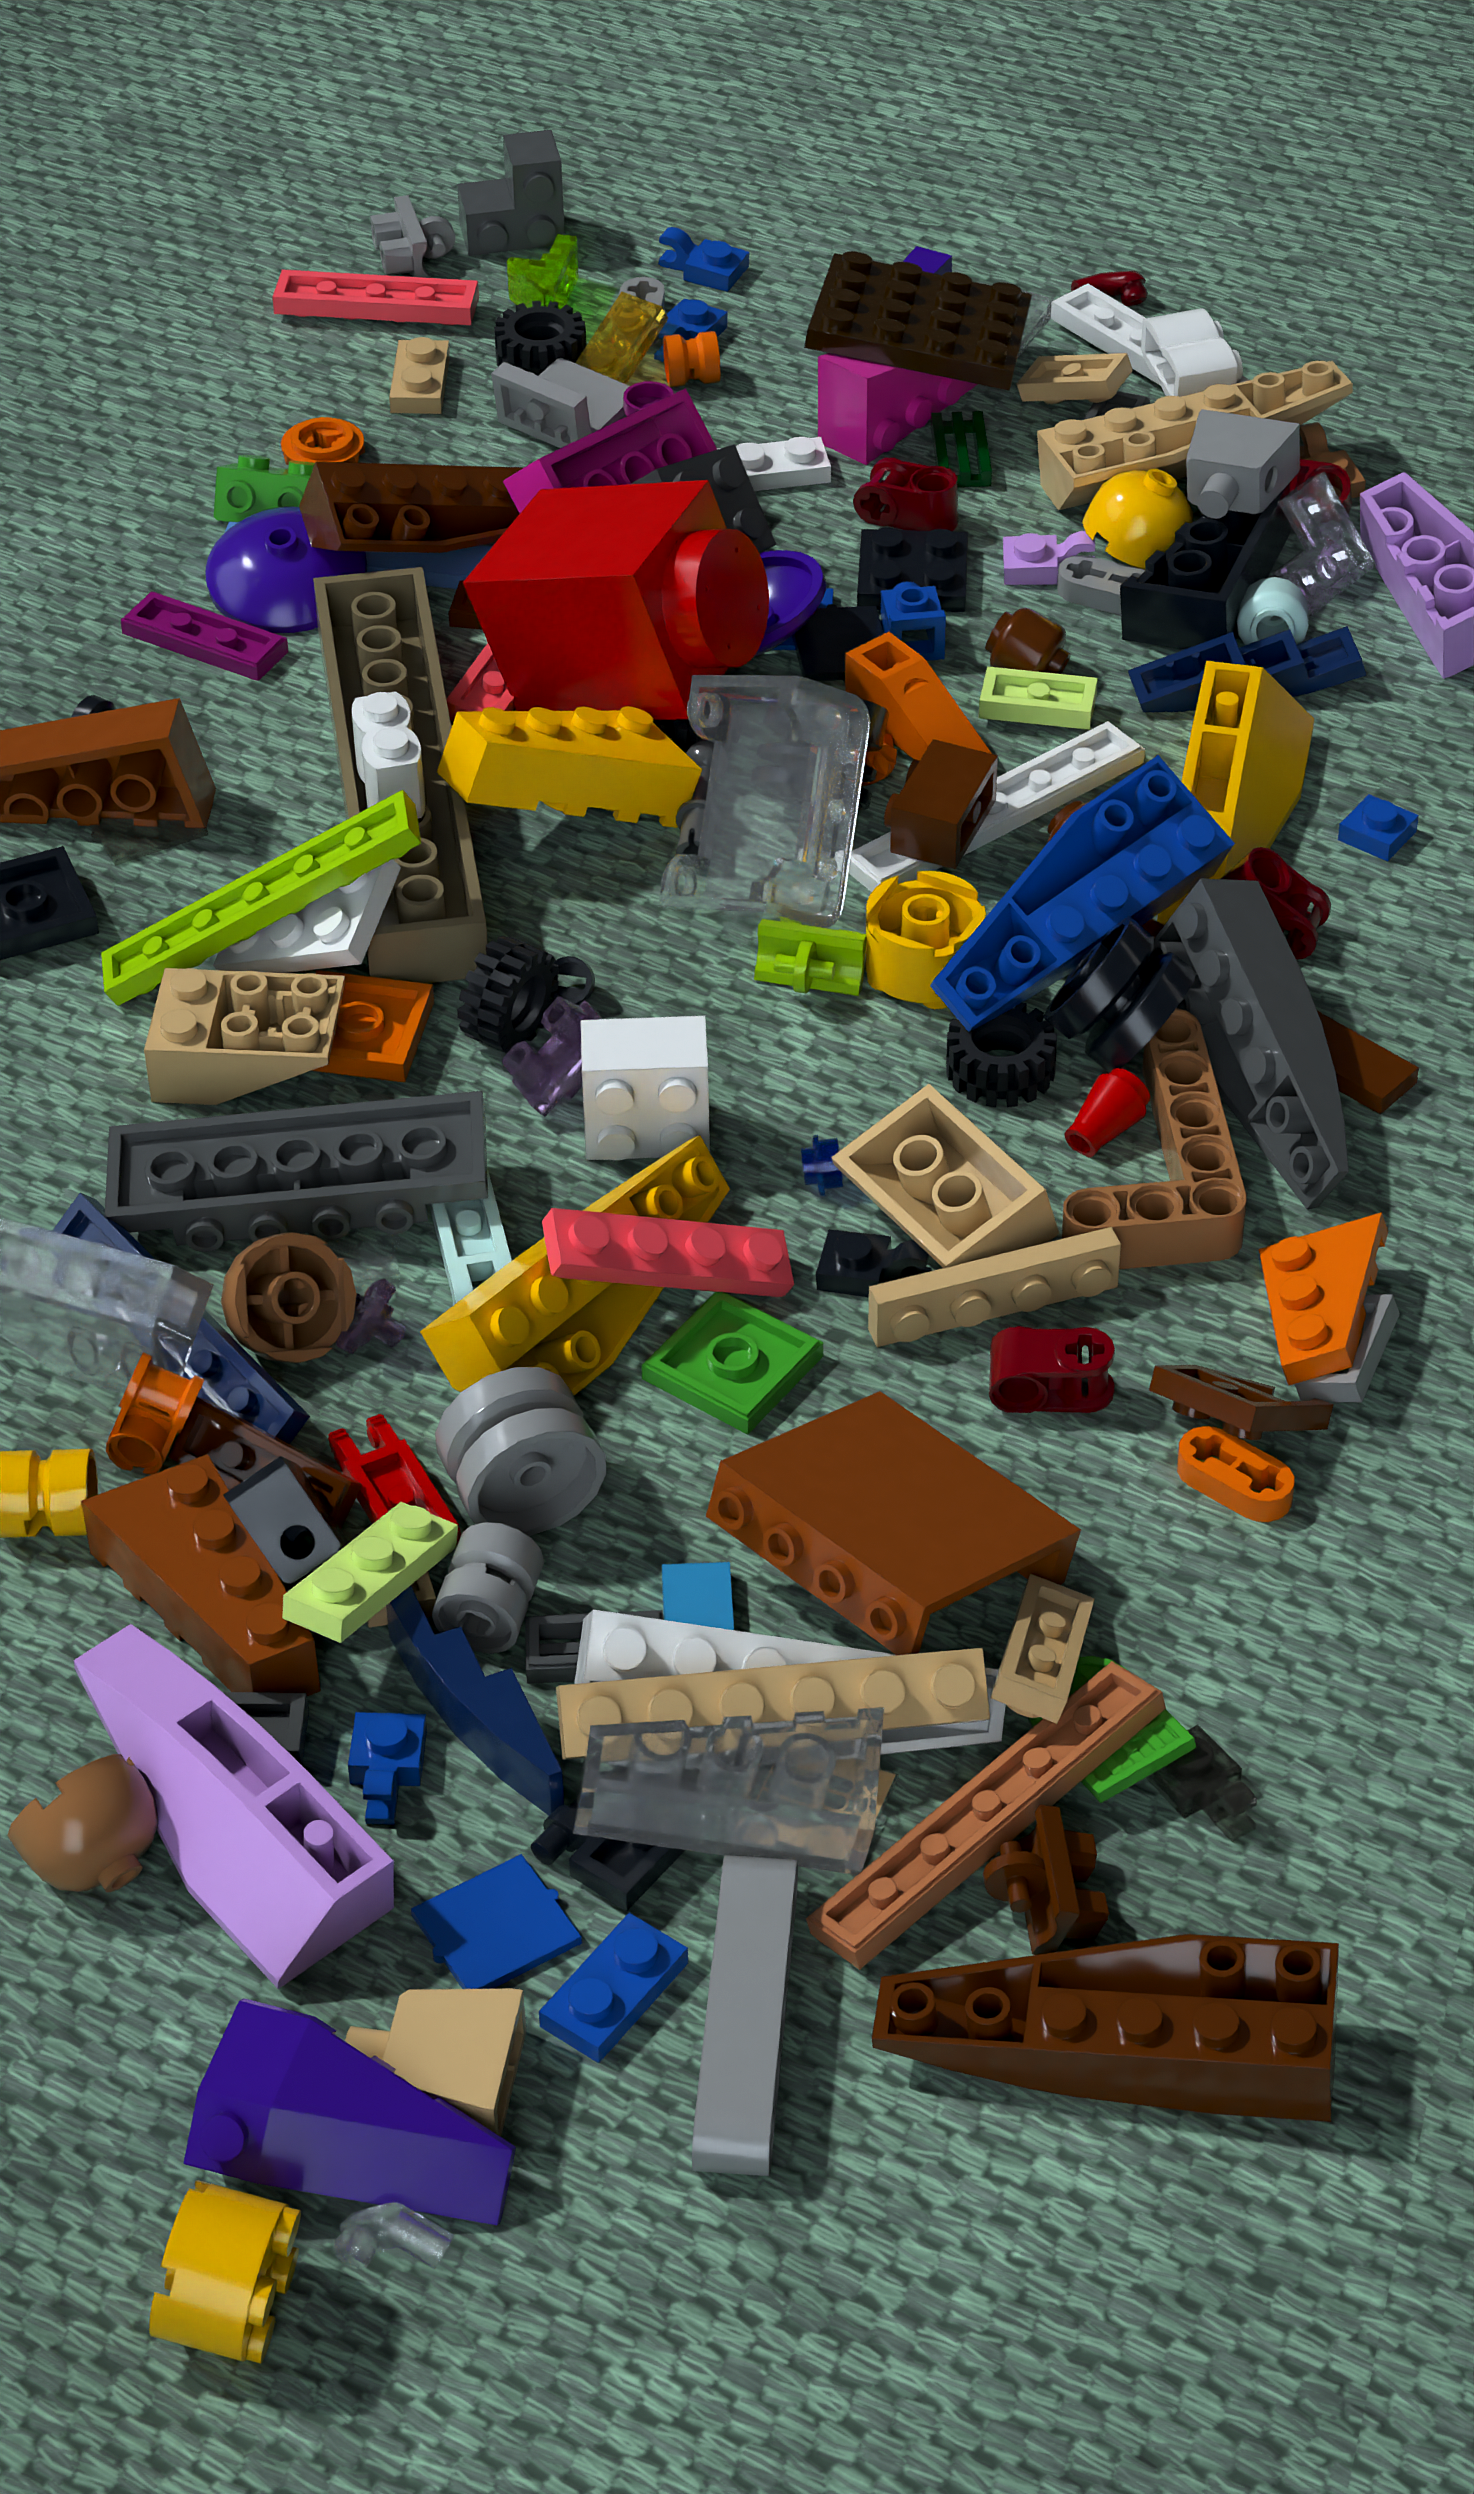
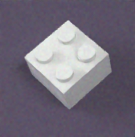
M705 1016L581 1020L586 1160L662 1158L686 1141L699 1135L710 1152Z

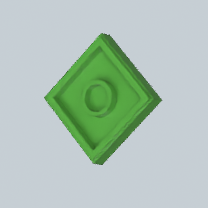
M715 1292L641 1365L642 1380L748 1435L822 1359L823 1342L728 1293Z

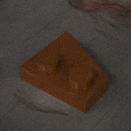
M1155 1365L1149 1391L1173 1400L1172 1410L1198 1419H1210L1212 1416L1224 1421L1222 1427L1224 1432L1249 1440H1260L1263 1432L1327 1430L1334 1405L1316 1398L1311 1401H1284L1273 1396L1275 1391L1273 1386L1237 1378L1198 1365Z

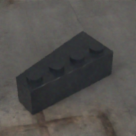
M1290 482L1261 513L1250 514L1228 510L1225 516L1217 519L1207 517L1202 513V516L1197 521L1192 523L1185 522L1175 532V542L1165 552L1156 550L1145 561V571L1138 578L1130 576L1120 585L1122 640L1187 649L1233 632L1236 639L1238 636V613L1248 587L1262 578H1268L1291 533Z

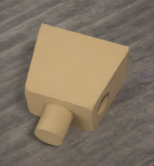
M513 1988L409 1989L399 1996L390 2031L350 2026L345 2042L370 2058L377 2056L396 2069L394 2074L433 2099L441 2098L501 2137L526 2035L523 1990Z

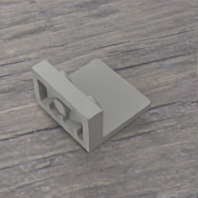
M563 358L556 359L539 376L506 362H503L491 373L498 422L559 448L602 429L625 415L623 395L626 389L630 387L629 385Z

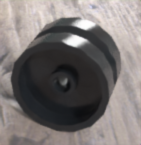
M1129 916L1112 928L1081 959L1058 990L1043 1016L1046 1021L1068 1039L1082 1035L1094 1025L1086 1041L1085 1053L1108 1073L1115 1068H1122L1152 1039L1183 1000L1196 976V972L1171 951L1158 955L1146 964L1151 956L1155 937Z

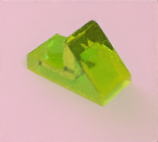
M557 234L550 252L543 253L541 260L508 258L507 274L510 300L516 305L524 303L527 308L532 307V301H541V306L548 307L550 301L558 302L559 309L567 305L579 278L577 236Z

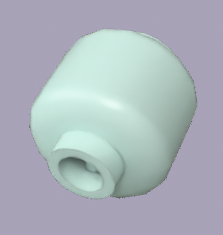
M1279 577L1262 578L1251 584L1241 602L1237 618L1238 635L1244 645L1289 629L1296 644L1302 643L1309 626L1307 599L1301 589L1291 581Z

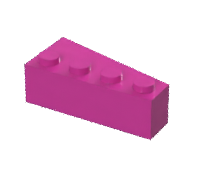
M826 353L818 356V437L822 438L824 446L867 465L882 453L892 450L896 443L911 432L922 428L931 419V413L940 412L947 406L954 405L961 396L978 384Z

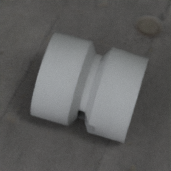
M483 1522L471 1525L462 1532L450 1563L449 1574L445 1576L432 1612L434 1625L438 1631L442 1633L461 1627L472 1650L477 1652L494 1654L506 1651L516 1643L529 1606L528 1602L533 1596L544 1564V1558L539 1546L525 1533L502 1523Z

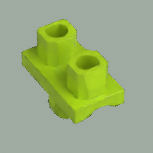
M762 919L758 924V953L754 980L793 986L795 992L805 994L809 992V989L859 996L863 986L866 934L842 929L834 930L802 925V923L783 920Z

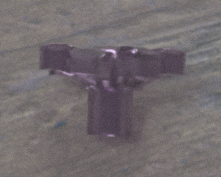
M383 1278L372 1283L365 1291L364 1296L357 1293L354 1319L348 1330L341 1332L336 1341L337 1347L349 1354H354L359 1346L362 1347L367 1344L373 1336L391 1348L401 1341L405 1334L406 1326L391 1317L394 1308L389 1305V1300L396 1291L395 1285Z

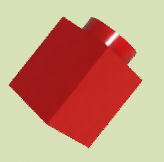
M709 480L540 489L463 581L509 694L514 696L513 703L517 711H529L533 707H542L552 711H575L578 707L609 711L621 710L622 707L630 706L647 712L653 720L690 719L729 667L742 666L754 657L764 638L769 614L768 581L761 556L747 535L736 529H727Z

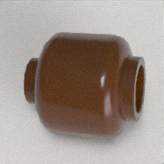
M1026 607L1018 609L1013 615L1007 611L1004 612L993 628L985 646V651L991 653L990 666L998 668L1062 674L1071 657V653L1063 649L1066 642L1065 629L1056 622Z

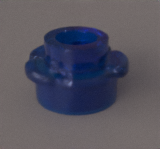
M814 1135L812 1137L813 1147L801 1148L805 1185L818 1184L820 1196H826L825 1189L844 1187L842 1172L833 1164L831 1158L840 1151L838 1138L819 1140V1136Z

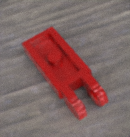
M378 1414L367 1418V1435L375 1450L361 1455L345 1429L341 1428L328 1434L331 1452L343 1474L363 1484L356 1498L372 1524L398 1503L403 1502L411 1506L422 1507L429 1511L430 1514L457 1524L458 1544L461 1536L459 1524L406 1440H399L390 1424L387 1423L384 1415Z

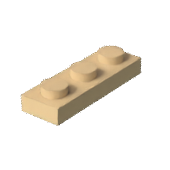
M1030 1574L1020 1598L991 1699L1006 1704L1012 1711L1030 1718L1041 1717L1058 1724L1069 1696L1095 1598Z

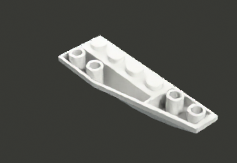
M592 1610L583 1619L574 1684L895 1656V1654ZM985 1668L990 1719L986 1721L601 1757L714 1773L997 1743L1002 1741L1006 1704L991 1699L999 1669Z

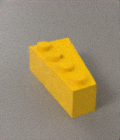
M630 706L622 707L621 710L598 711L589 707H578L575 711H552L542 707H533L529 711H504L494 707L484 708L483 711H460L456 713L437 769V773L467 803L536 811L538 802L542 801L547 806L562 811L565 815L582 817L585 816L588 807L614 811L613 817L615 820L637 823L641 813L658 815L662 826L673 828L678 827L676 815L679 807L692 799L702 772V768L653 723L651 715L639 708Z

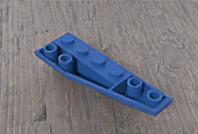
M1157 755L1070 815L936 976L930 987L966 1030L970 1032L1070 974L1081 959L1112 928L1126 917H1131L1142 926L1192 890L1200 878L1209 879L1216 873L1235 843L1162 758Z

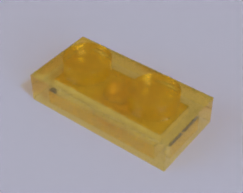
M621 292L581 353L576 364L627 384L669 319L664 308Z

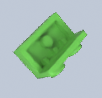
M238 455V463L217 467L214 518L218 521L240 522L264 510L279 507H299L315 463L289 461L288 469L269 467L270 458Z

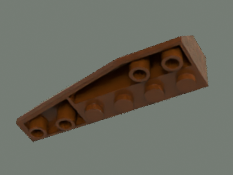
M315 462L299 508L311 547L335 551L443 553L497 542L520 514L503 480L523 468Z
M1184 1934L883 1976L880 1981L872 2033V2046L875 2049L947 2070L1027 2089L1071 2097L1210 2114L1331 2122L1336 2053L1339 1943Z

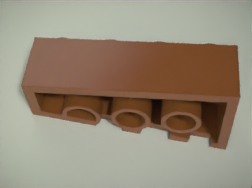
M180 698L0 730V823L47 824L48 818H70L77 821L78 826H100L101 820L133 821L135 828H158L159 822L185 823V829L206 830L216 787Z
M208 1454L81 1501L90 1553L104 1567L109 1565L123 1579L124 1587L139 1602L145 1600L163 1618L164 1626L179 1641L185 1640L202 1656L203 1664L231 1692L306 1693L307 1696L321 1691L314 1638L309 1629L282 1618L283 1595L287 1591L275 1570L223 1496L229 1490Z

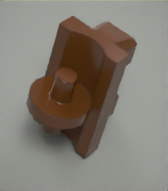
M1039 1805L1035 1811L1037 1823L1035 1829L1018 1841L1003 1843L1000 1846L1001 1855L992 1859L985 1866L983 1872L985 1888L989 1895L994 1899L1009 1901L1013 1912L1025 1913L1032 1955L1055 1953L1064 1938L1095 1939L1109 1916L1105 1893L1075 1888L1074 1881L1086 1882L1095 1869L1097 1850L1094 1835L1064 1829L1060 1807Z

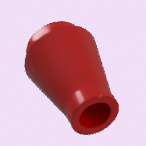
M1115 1068L1109 1074L1099 1075L1073 1124L1065 1132V1139L1068 1145L1088 1158L1093 1157L1100 1148L1146 1116V1105L1150 1102V1093L1147 1087L1136 1075L1122 1068Z

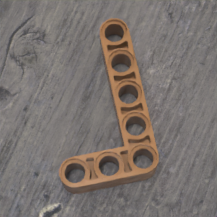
M1176 1008L1163 1026L1144 1046L1142 1069L1145 1084L1150 1093V1104L1170 1181L1085 1188L1073 1192L1064 1201L1062 1239L1112 1227L1121 1243L1119 1269L1221 1261L1233 1257L1242 1247L1246 1191L1202 1029L1194 1015L1188 1011Z

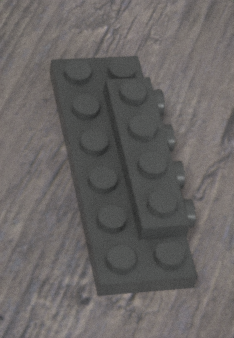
M482 1091L109 1126L105 1216L123 1226L129 1233L172 1229L176 1246L188 1245L191 1249L199 1252L214 1251L221 1247L223 1241L251 1239L255 1242L273 1235L292 1232L299 1234L314 1233L319 1238L325 1240H337L346 1236L350 1229L378 1227V1229L388 1234H400L409 1230L413 1223L428 1222V1204L488 1198L486 1117Z

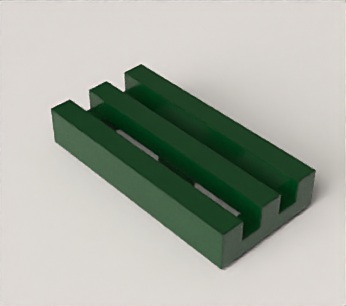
M972 411V420H963L962 412H952L951 421H943L941 412L931 413V434L936 466L949 468L945 434H953L959 475H956L958 488L991 486L992 469L983 411ZM965 433H973L979 474H971Z

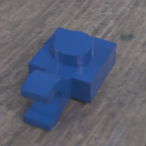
M676 227L667 228L659 237V243L671 246L676 252L666 250L659 258L658 264L662 267L684 271V281L728 292L749 267V252L731 247L725 242L704 239L697 246L686 232Z
M684 298L659 320V324L654 330V336L663 339L664 335L680 334L685 340H689L690 338H695L699 332L715 331L718 337L727 328L728 312L708 306L701 300H688ZM663 344L654 353V359L664 362Z
M355 1713L348 1772L350 1784L363 1785V1800H367L366 1824L394 1825L399 1786L421 1785L427 1736L426 1714Z

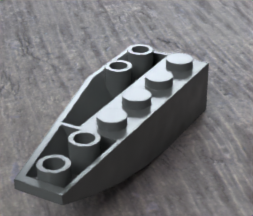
M1200 878L1156 935L1151 956L1146 964L1158 955L1171 951L1196 972L1193 984L1177 1006V1009L1188 1011L1200 1023L1219 1095L1305 1208H1317L1349 1172L1345 1121L1336 1072L1320 1017L1304 975L1259 882Z

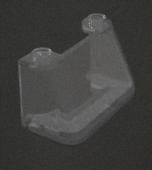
M692 675L687 716L695 734L702 739L714 742L698 855L678 854L669 861L662 875L658 907L677 912L751 921L768 919L821 928L832 926L841 916L845 903L870 731V717L867 706L855 694L802 676Z

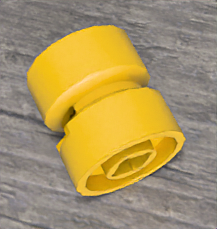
M57 1449L51 1452L47 1460H41L36 1450L0 1451V1538L38 1536L43 1526H48L55 1536L87 1535L81 1501L98 1495L97 1465L93 1449Z

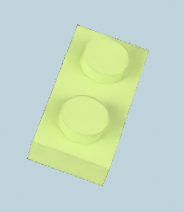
M987 666L979 700V718L1090 730L1097 697L1098 678Z

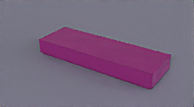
M153 591L121 619L122 634L256 681L264 677L289 652L286 637Z

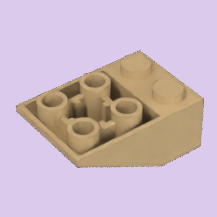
M165 968L144 1048L151 1102L218 1105L328 1065L345 987V976L319 975L314 973L295 974Z

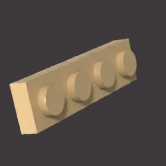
M1112 1227L869 1286L868 1330L876 1347H881L897 1342H912L925 1335L961 1326H976L985 1320L1021 1311H1036L1045 1305L1081 1296H1096L1105 1290L1118 1287L1121 1243Z

